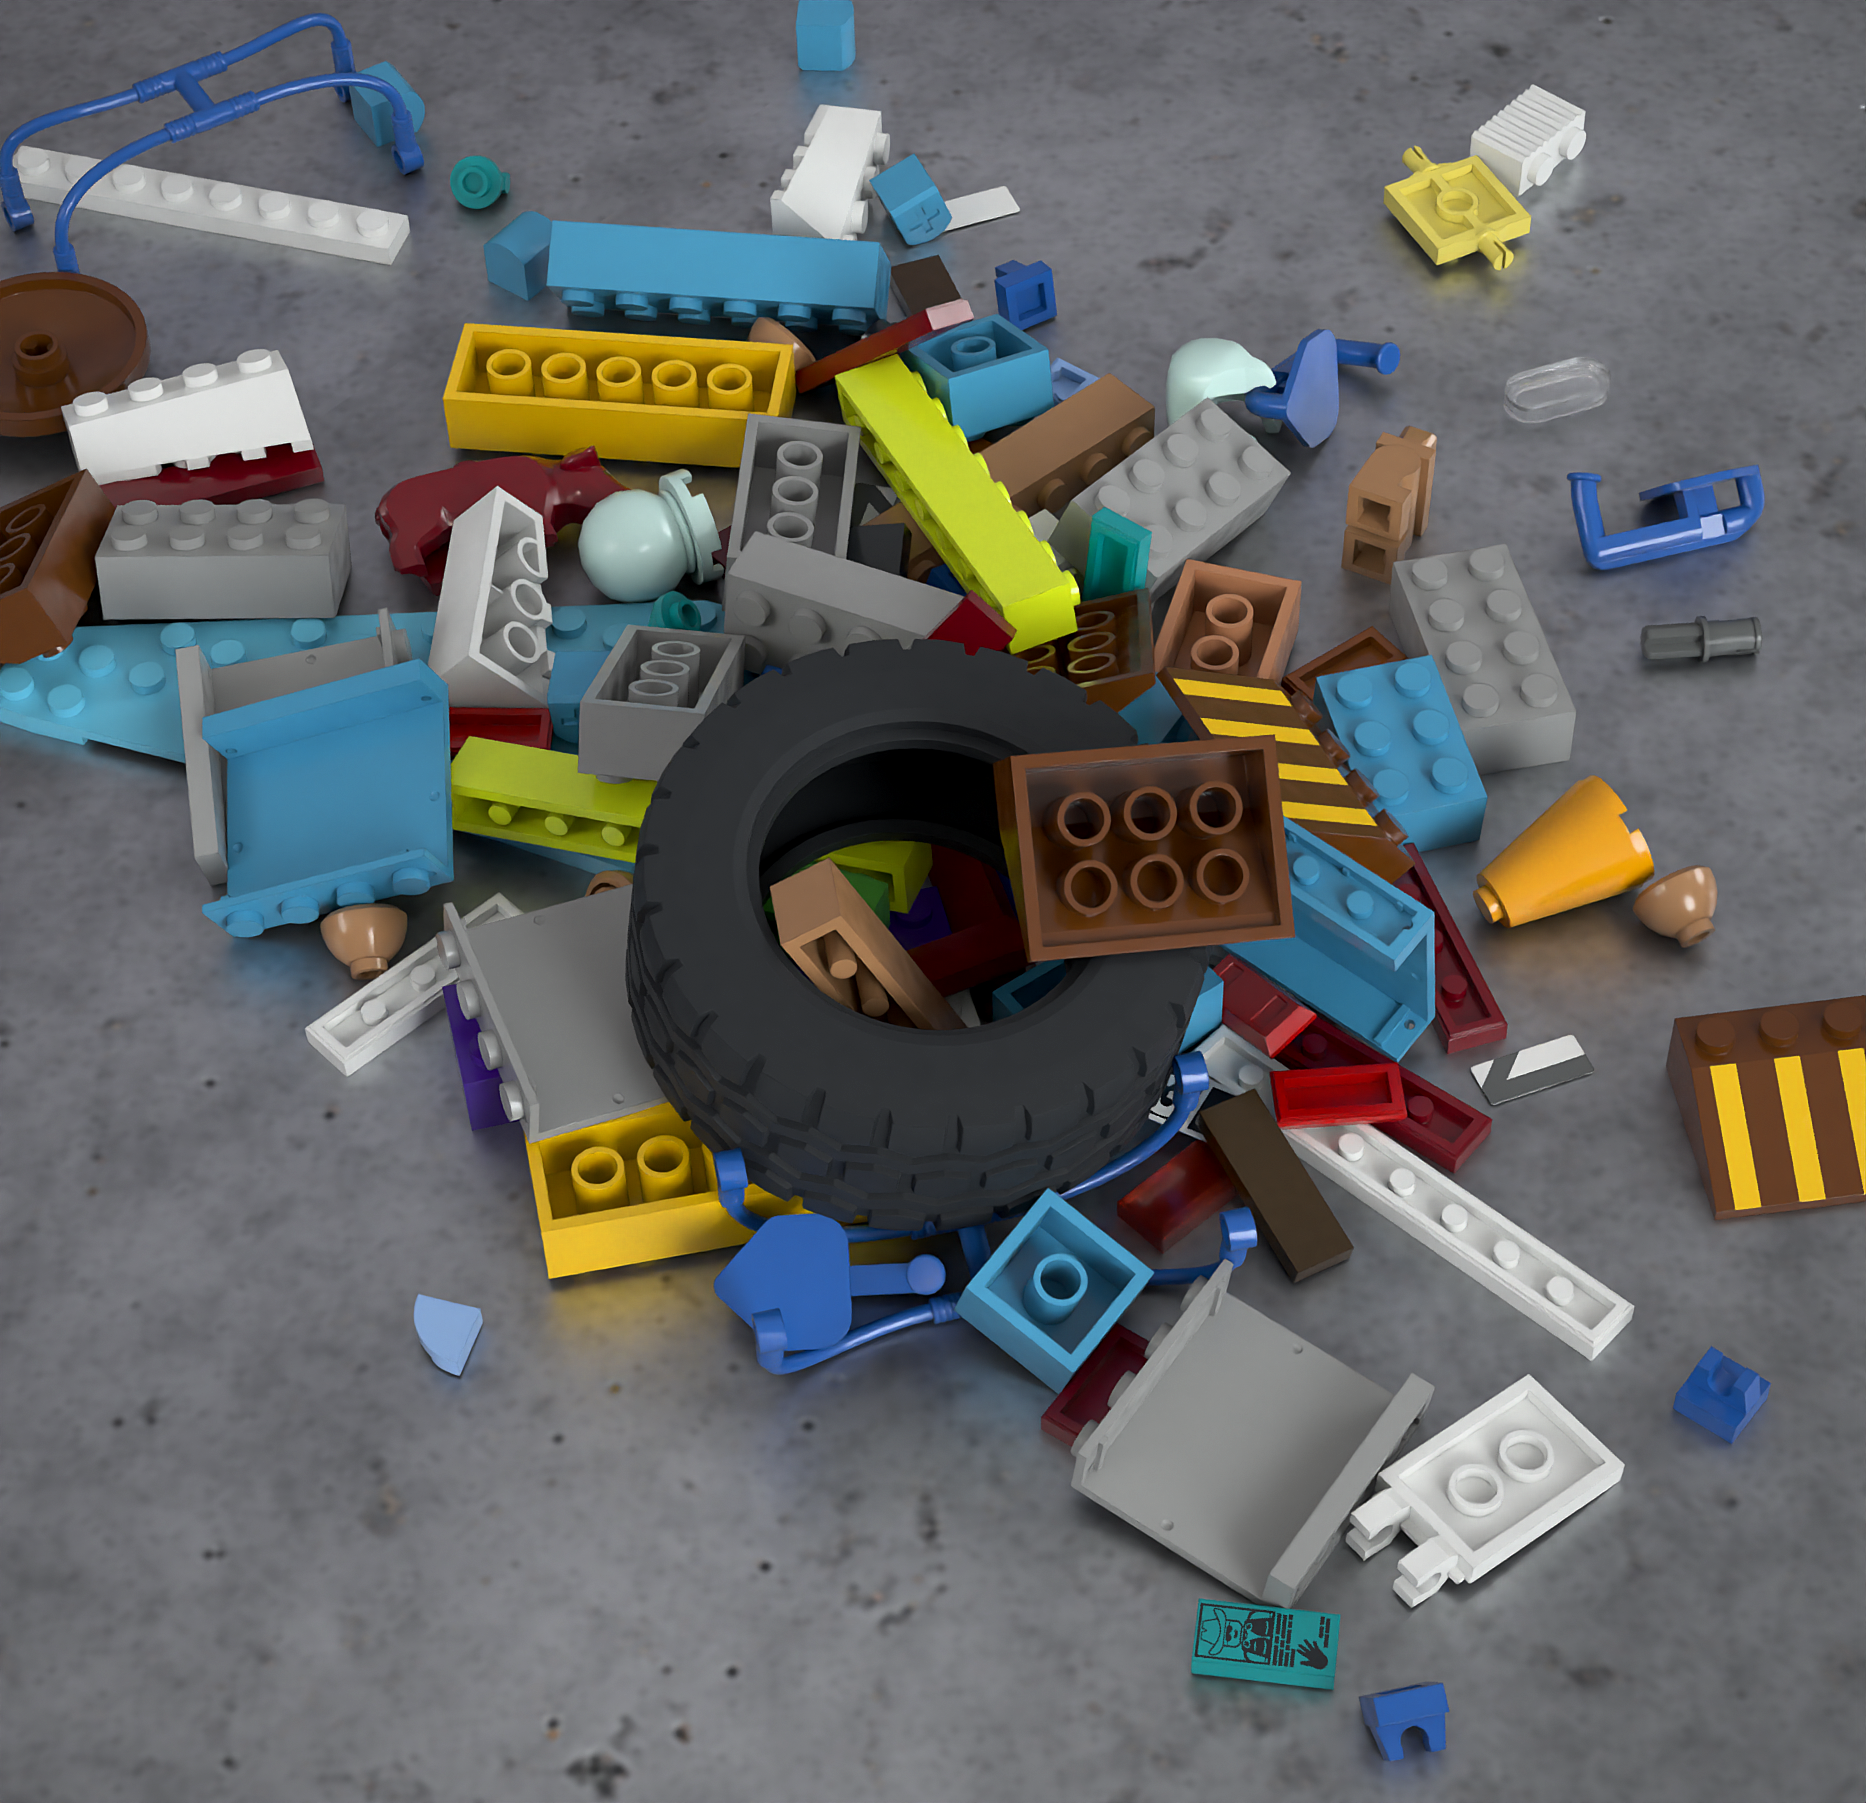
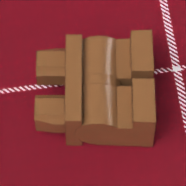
M1406 426L1399 437L1385 432L1381 434L1376 442V450L1371 454L1349 485L1345 522L1348 526L1344 533L1341 568L1391 585L1393 562L1403 561L1405 559V552L1411 547L1413 535L1421 537L1428 527L1437 437L1433 433L1412 426Z

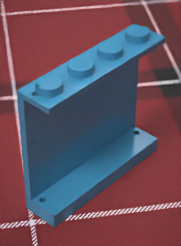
M420 658L202 717V739L227 759L228 864L227 895L221 896L219 901L202 905V913L233 937H254L260 935L267 928L287 923L303 924L313 922L318 919L319 915L344 907L370 904L377 900L400 894L419 895L427 892L432 886L454 881L448 684Z
M1283 816L1295 937L1221 944L1218 946L1250 965L1259 973L1397 1063L1435 1017L1434 911ZM1409 1023L1413 1024L1415 1027L1413 1029H1409Z

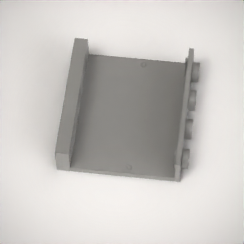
M387 608L378 609L380 627H376L377 636L214 669L210 668L199 645L175 649L194 858L210 886L227 882V759L202 739V717L411 661L412 651L405 628L396 630Z
M633 884L467 929L465 918L459 917L453 902L443 904L444 931L436 933L437 949L441 962L446 970L455 968L460 982H457L456 987L462 1012L467 1020L477 1019L482 1031L478 1033V1043L484 1064L488 1070L498 1069L503 1081L499 1089L505 1113L510 1122L519 1119L529 1144L669 1102L653 1076L654 1069H651L646 1062L637 1041L631 1019L632 1008L628 1003L625 981L626 950Z
M1224 1259L1210 1279L1200 1275L1191 1285L1180 1307V1310L1184 1311L1177 1323L1171 1326L1165 1322L1156 1331L1144 1354L1148 1361L1136 1375L1128 1370L1118 1381L1107 1403L1111 1410L1099 1424L1094 1420H1090L1083 1427L1070 1451L1071 1455L1077 1458L1071 1487L1255 1604L1292 1609L1351 1525V1513L1365 1504L1374 1492L1378 1473L1395 1462L1423 1422L1435 1386L1411 1373L1397 1394L1394 1395L1226 1292L1233 1263Z

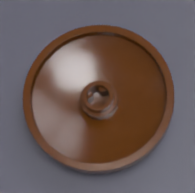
M71 272L31 273L0 281V435L33 437L67 431L61 406L73 404L75 398L90 392H103L107 395L126 390L134 381L143 379L150 361V340L144 316L138 305L127 293L107 281Z

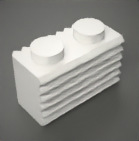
M1532 84L1529 90L1525 89L1523 95L1519 94L1517 100L1513 99L1510 106L1506 105L1504 110L1500 109L1497 116L1494 115L1491 121L1487 120L1485 126L1481 125L1478 131H1474L1471 136L1469 157L1477 155L1515 198L1519 197L1533 184L1537 186L1543 185L1550 177L1553 168L1563 159L1572 160L1580 153L1586 140V132L1583 131L1586 111Z

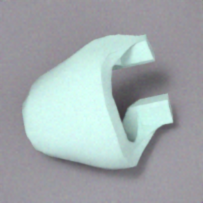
M1200 338L1182 345L1172 355L1167 375L1166 417L1168 427L1207 397L1217 405L1227 401H1244V393L1258 386L1265 385L1268 388H1272L1276 385V379L1272 370L1265 362L1251 356L1240 344L1218 338ZM1261 417L1267 434L1279 433L1282 420Z

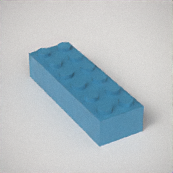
M552 220L546 286L561 300V303L567 307H572V314L584 317H603L604 309L625 311L624 316L626 318L640 321L657 320V313L678 314V321L697 325L710 324L711 317L732 318V325L743 328H751L758 317H770L775 321L785 322V328L793 331L815 332L818 329V324L839 325V332L843 334L863 336L865 331L874 322L880 319L887 320L891 263L880 242Z

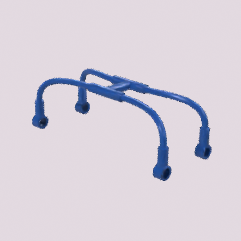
M312 13L293 19L223 54L217 51L134 83L129 90L47 113L21 125L7 137L0 151V188L4 200L1 202V207L5 219L13 231L34 224V217L24 197L18 170L13 166L14 152L25 139L37 132L61 123L111 110L136 101L144 103L176 90L194 111L193 113L165 123L164 129L151 133L112 153L86 172L64 198L57 214L54 233L55 246L53 247V254L58 272L80 274L74 246L69 243V223L72 213L81 198L102 177L121 164L168 141L174 144L190 138L196 134L259 111L261 105L311 90L334 87L339 99L342 102H347L351 100L349 86L375 90L388 99L394 111L391 115L395 144L391 146V152L399 171L402 174H407L424 166V159L415 139L412 114L406 109L400 93L381 78L356 73L351 42L346 38L340 22L326 13ZM323 26L328 28L332 34L331 51L335 73L287 82L257 93L248 91L216 104L198 83L203 79L227 71L229 65L254 55L302 30Z
M1201 1051L1175 1055L1173 1058L1172 1067L1175 1086L1172 1103L1174 1109L1167 1120L1147 1139L1127 1153L1106 1164L1089 1179L1062 1195L1056 1192L1063 1200L1072 1198L1122 1175L1157 1152L1180 1130L1190 1112L1197 1107L1200 1091L1209 1089L1208 1070ZM737 1147L714 1152L713 1161L720 1204L726 1208L734 1220L757 1232L770 1218L758 1215L743 1205L745 1199L744 1188L748 1187V1179L741 1148ZM1249 1207L1220 1212L1219 1222L1222 1242L1219 1250V1261L1200 1267L1151 1269L1155 1273L1146 1286L1193 1284L1200 1275L1210 1279L1224 1259L1233 1263L1232 1271L1236 1267L1241 1266L1246 1258L1247 1249L1257 1246L1256 1226ZM1028 1211L1019 1215L1003 1219V1221L1007 1219H1013L1014 1217L1019 1218L1020 1216H1025L1028 1213ZM993 1213L991 1221L987 1224L994 1223L995 1221L1000 1222L1002 1219L997 1213ZM924 1221L923 1228L920 1231H895L872 1228L869 1225L842 1226L847 1235L848 1243L888 1240L911 1236L912 1240H916L918 1238L930 1237L931 1235L935 1236L937 1234L958 1231L971 1280L992 1256L984 1229L986 1224L936 1231L933 1222ZM963 1291L937 1296L936 1298L932 1297L929 1299L928 1304L909 1308L848 1331L846 1336L832 1347L805 1350L787 1357L783 1356V1349H787L788 1345L780 1309L774 1308L752 1313L757 1361L772 1374H788L914 1324L933 1320L935 1324L963 1318L954 1311Z

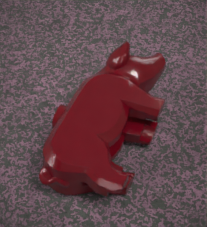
M594 445L576 449L566 454L561 460L527 455L500 457L479 462L466 460L456 464L453 468L416 476L393 486L382 497L379 506L376 508L375 522L380 526L383 536L389 543V552L394 571L402 575L413 574L418 576L433 595L440 596L454 520L495 487H500L543 517L545 548L555 546L554 543L558 542L557 533L564 526L570 523L583 525V521L598 502L615 492L633 489L618 482L600 464Z

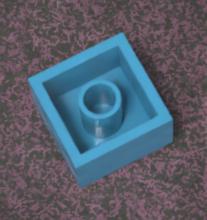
M999 314L961 324L900 353V358L909 371H918L921 375L928 396L931 399L937 397L941 401L950 425H959L967 442L980 439L985 435V432L1006 425L1023 426L1034 420L1036 416L1042 415L1054 407L1049 349Z
M1047 1188L966 1286L954 1311L1056 1393L1060 1394L1138 1298L1155 1272Z

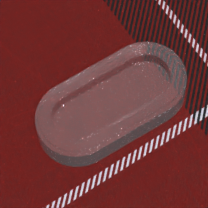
M1574 357L1517 373L1510 377L1505 384L1504 409L1511 417L1521 422L1540 423L1597 407L1604 403L1609 396L1611 373L1603 363L1588 357Z

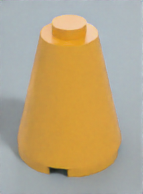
M1590 775L1583 780H1578L1477 874L1476 879L1479 888L1473 891V897L1480 912L1489 923L1492 924L1499 921L1506 928L1515 927L1641 888L1644 883L1653 879L1655 875L1654 864L1645 839L1639 828L1629 833L1625 823L1619 816L1626 812L1627 808L1607 783L1596 775Z

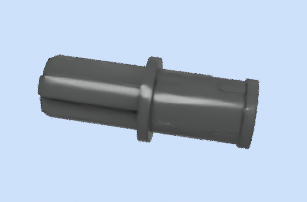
M1697 616L1693 623L1646 625L1641 630L1640 645L1642 655H1645L1650 660L1698 657L1699 662H1707L1709 657L1759 654V650L1762 647V631L1758 617L1707 621L1705 616Z

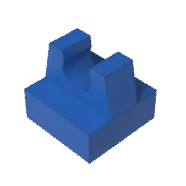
M1012 260L995 267L997 279H994L1000 316L1020 330L1057 316L1052 269L1040 260L1026 266Z
M1711 1346L1676 1393L1673 1409L1732 1444L1768 1398L1771 1383L1760 1377L1758 1373L1748 1367L1741 1366Z
M1427 1681L1358 1696L1364 1724L1370 1727L1384 1761L1391 1762L1404 1759L1401 1736L1411 1726L1416 1727L1421 1732L1425 1751L1436 1752L1446 1749L1445 1713L1450 1711L1443 1683Z

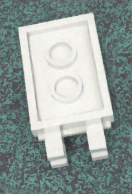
M1528 1374L1378 1473L1375 1485L1377 1493L1351 1513L1350 1522L1355 1528L1347 1533L1345 1542L1365 1560L1388 1546L1402 1529L1418 1547L1399 1560L1397 1569L1403 1575L1394 1581L1392 1589L1412 1608L1435 1594L1448 1577L1456 1584L1463 1580L1471 1584L1618 1483L1621 1480L1625 1464Z

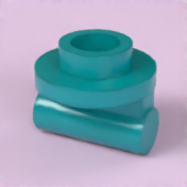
M472 155L461 159L454 166L450 176V186L455 198L462 205L473 209L490 206L499 198L501 193L508 194L511 183L510 173L501 172L491 159L481 155Z
M671 591L661 595L654 603L647 626L700 631L701 616L698 608L691 600L679 592Z

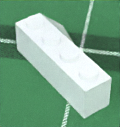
M819 105L805 132L804 146H798L793 154V170L786 169L781 177V187H784V191L775 190L770 198L773 235L857 241L856 234L865 232L868 220L867 200L868 198L875 199L877 195L869 180L879 175V165L887 164L890 150V135L882 133L881 111Z
M266 349L250 350L239 355L237 361L218 366L210 363L193 365L185 369L182 373L183 375L164 380L154 377L139 379L131 383L126 390L107 395L103 392H90L75 398L73 404L61 406L77 468L79 471L87 468L98 485L157 476L162 471V464L173 462L179 468L193 470L210 467V462L216 455L242 454L243 461L265 458L267 456L265 447L291 443L294 453L314 449L289 370L278 350L271 352Z
M498 486L453 522L428 666L448 684L450 707L548 708L547 693L555 653L547 650L545 628L553 623L551 604L546 603L541 590V583L548 578L543 517Z

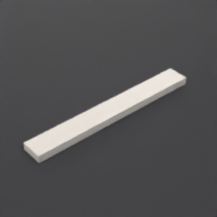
M1222 1024L1192 1052H1202L1210 1080L1242 1093L1255 1088L1262 1101L1268 1103L1266 1107L1276 1121L1269 1072L1290 1069L1275 1059L1271 1060L1230 1028ZM1370 1124L1281 1129L1299 1158L1592 1361L1632 1320L1634 1305Z

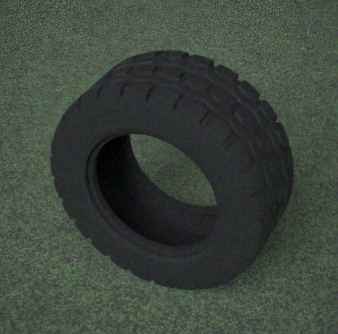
M898 639L852 643L845 649L843 657L834 648L814 652L788 662L782 669V674L773 669L736 691L727 700V705L721 703L703 719L683 742V746L674 754L662 772L652 793L651 804L645 811L636 851L625 969L628 1003L632 1008L631 1019L644 1058L650 1068L654 1069L653 1076L682 1120L684 1122L691 1120V1130L713 1153L740 1147L747 1179L763 1190L787 1202L794 1195L802 1197L803 1209L835 1220L852 1224L857 1215L867 1216L868 1225L872 1228L895 1231H920L923 1228L924 1221L933 1222L936 1231L983 1225L991 1221L993 1213H997L1003 1220L1029 1211L1047 1188L1055 1194L1058 1192L1062 1195L1089 1179L1108 1163L1109 1158L1118 1154L1135 1137L1148 1119L1151 1108L1157 1105L1172 1073L1173 1058L1175 1055H1178L1204 982V973H1206L1213 945L1063 959L1066 976L1049 993L1028 1008L1007 1018L985 1025L952 1030H922L901 1027L872 1019L849 1009L820 991L788 959L776 941L763 909L771 896L770 886L791 877L799 869L824 855L849 846L868 842L890 840L915 841L942 846L969 855L991 866L1010 879L999 830L993 763L1009 756L1138 746L1137 731L1117 712L1101 700L1091 705L1086 704L1087 692L1085 689L1048 669L1042 668L1033 675L1027 672L1028 661L1010 654L980 647L975 656L966 655L964 643L932 639H914L910 649H903Z

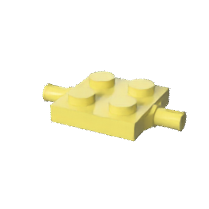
M1414 146V150L1411 147L1408 148L1402 156V162L1412 171L1413 175L1384 187L1383 203L1436 265L1478 251L1485 255L1496 270L1500 271L1502 266L1506 269L1512 263L1514 255L1502 242L1530 233L1531 215L1477 155L1454 163L1436 164L1427 158L1420 147Z

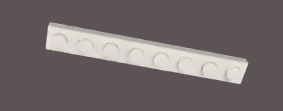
M21 145L13 157V166L18 170L25 198L61 205L75 183L102 160ZM121 164L97 181L84 194L76 206L82 209L386 265L393 263L410 233L408 215L128 164Z

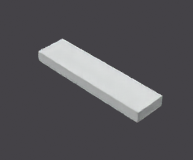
M498 892L463 918H465L467 929L524 913ZM436 937L305 1028L308 1042L346 1077L446 1007L442 987L457 984V982H460L455 968L449 970L444 968L438 953Z

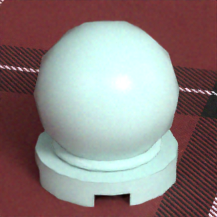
M681 469L661 476L658 495L641 489L615 492L598 502L583 521L578 542L581 566L593 586L610 599L628 604L655 602L661 595L673 591L685 573L699 586L720 579L723 576L724 568L720 563L713 565L711 555L712 552L722 549L717 528L703 493L692 497L685 485L692 482V475L689 471Z

